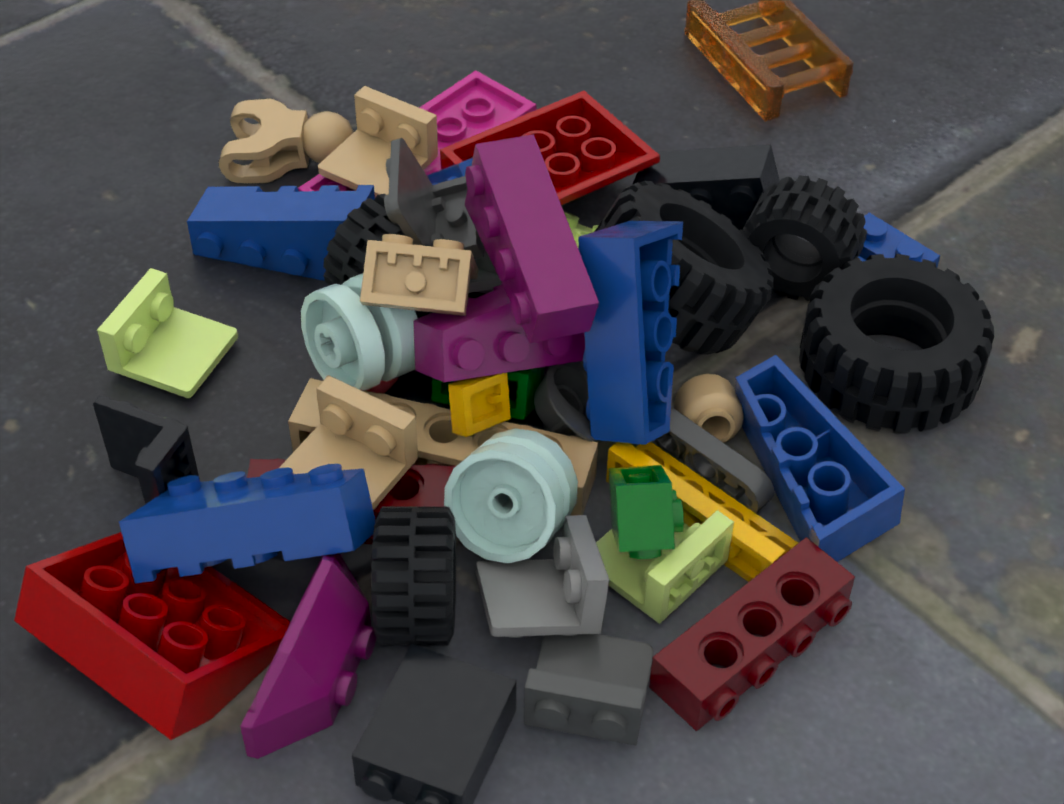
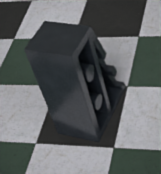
M769 144L657 152L660 155V162L637 172L633 184L652 181L655 185L664 183L670 185L674 190L681 189L690 193L694 199L706 202L712 206L711 209L732 221L731 224L738 230H743L762 193L772 183L779 184L780 179L772 146Z

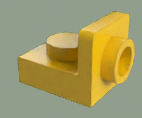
M507 373L463 379L448 384L452 433L468 437L511 419Z

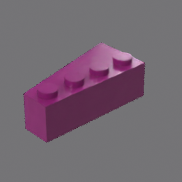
M534 134L475 144L472 166H467L465 171L467 184L465 207L509 297L516 323L522 325L530 343L589 332L599 301Z
M502 284L493 287L494 291L478 298L469 297L466 316L433 312L413 320L415 370L442 382L583 361L585 350L584 333L530 343L522 325H518L513 317L511 302Z

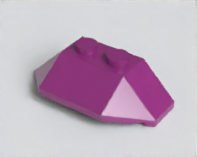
M340 553L323 555L260 688L240 725L246 754L249 757L259 759L333 726L341 705L349 706L353 699L358 679L356 670L361 659L368 660L372 655L376 643V635L371 626L369 603Z

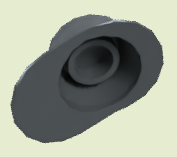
M577 361L547 366L546 375L538 384L533 394V405L543 423V429L568 436L579 435L591 442H603L602 440H595L591 436L590 421L586 415V404L589 398L588 381L583 362Z

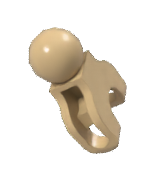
M274 99L245 100L237 103L233 108L230 124L238 139L227 142L223 147L219 159V168L229 181L235 183H269L282 177L290 170L308 168L310 158L317 163H321L354 133V130L349 121L338 113L325 111L313 114L308 119L306 110L288 109L283 103ZM244 118H253L259 124H250ZM233 160H253L249 165H239L233 162Z

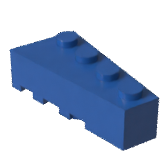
M322 185L319 191H299L297 186H281L278 192H263L259 186L208 187L187 220L193 254L325 281L324 273L326 269L323 268V262L329 252L326 250L329 241L334 238L335 230L339 224H342L347 219V215L354 208L358 209L362 202L369 198L375 199L374 185H359L356 191H340L338 185Z
M627 221L578 237V250L599 301L591 330L584 332L585 350L583 354V366L587 372L589 397L586 404V415L590 421L591 436L595 440L646 445L670 431L674 365L670 362H665V354L672 344L673 337H676L677 318L671 317L668 313L671 286H679L680 265H671L673 240H682L683 222Z
M777 355L735 377V393L742 405L744 415L742 428L765 473L770 478L774 491L800 542L807 537L838 562L900 524L905 488Z
M326 464L316 467L308 473L294 474L292 468H278L268 471L260 477L246 478L245 472H231L218 476L213 481L200 482L199 476L196 475L177 478L167 484V491L119 521L135 584L154 581L157 578V574L165 568L178 567L179 575L183 577L202 574L204 567L217 565L227 559H232L234 569L255 566L258 563L272 559L279 551H282L284 561L355 551L373 535L375 516L364 468L342 470L341 464Z

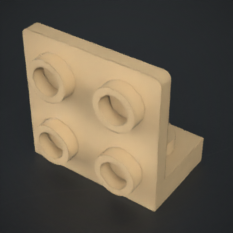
M363 86L354 94L357 130L318 165V172L320 175L354 190H357L359 185H374L375 198L380 194L387 195L389 194V178L386 171V160L390 158L391 141L403 138L422 169H426L438 157L437 115Z
M397 234L382 235V241L367 240L360 302L362 305L466 316L470 279H477L478 267L471 250H464L463 243L445 239L434 240L433 246L413 245L411 237Z
M328 375L316 388L320 424L279 468H292L294 474L308 473L310 470L326 464H341L342 470L364 468L374 510L418 459L416 416Z

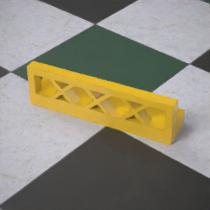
M616 442L608 449L606 482L609 483V468L661 465L672 482V490H676L677 499L682 500L685 524L689 527L694 523L702 524L717 510L734 521L728 561L724 565L747 582L751 581L799 543L652 442L646 445L639 444L636 447L630 443Z

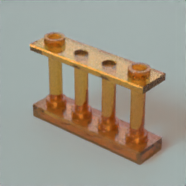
M704 0L688 1L685 35L764 121L779 117L781 102L785 93L825 82L840 98L847 96L850 79L853 74V62L790 0H759L756 3L721 13L714 11ZM760 17L768 23V26L737 34L729 27ZM780 38L790 46L760 56L750 49V47ZM802 59L811 67V69L779 78L770 70Z

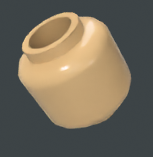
M702 374L694 376L683 383L677 391L674 401L675 410L723 443L734 438L741 429L744 419L742 405L735 393L734 387L727 379L716 374Z

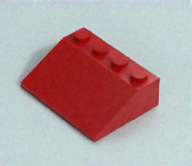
M585 91L440 149L441 169L473 158L475 144L534 134L561 205L660 162V155Z
M121 532L27 565L14 619L16 623L170 740L211 720L271 664L290 624V621L211 566L204 567L202 574L180 577L178 567L165 568L157 574V578L154 581L135 584Z

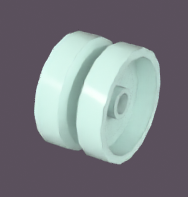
M362 273L351 277L342 285L332 284L306 296L301 308V328L307 351L323 380L329 375L361 391H366L380 384L381 380L387 382L415 369L413 320L418 319L414 310L362 305L360 302Z
M515 428L495 433L453 469L445 486L444 507H450L455 518L456 536L467 549L486 560L512 563L529 559L542 549L564 525L565 516H570L577 503L578 480L571 460L556 442L537 431Z

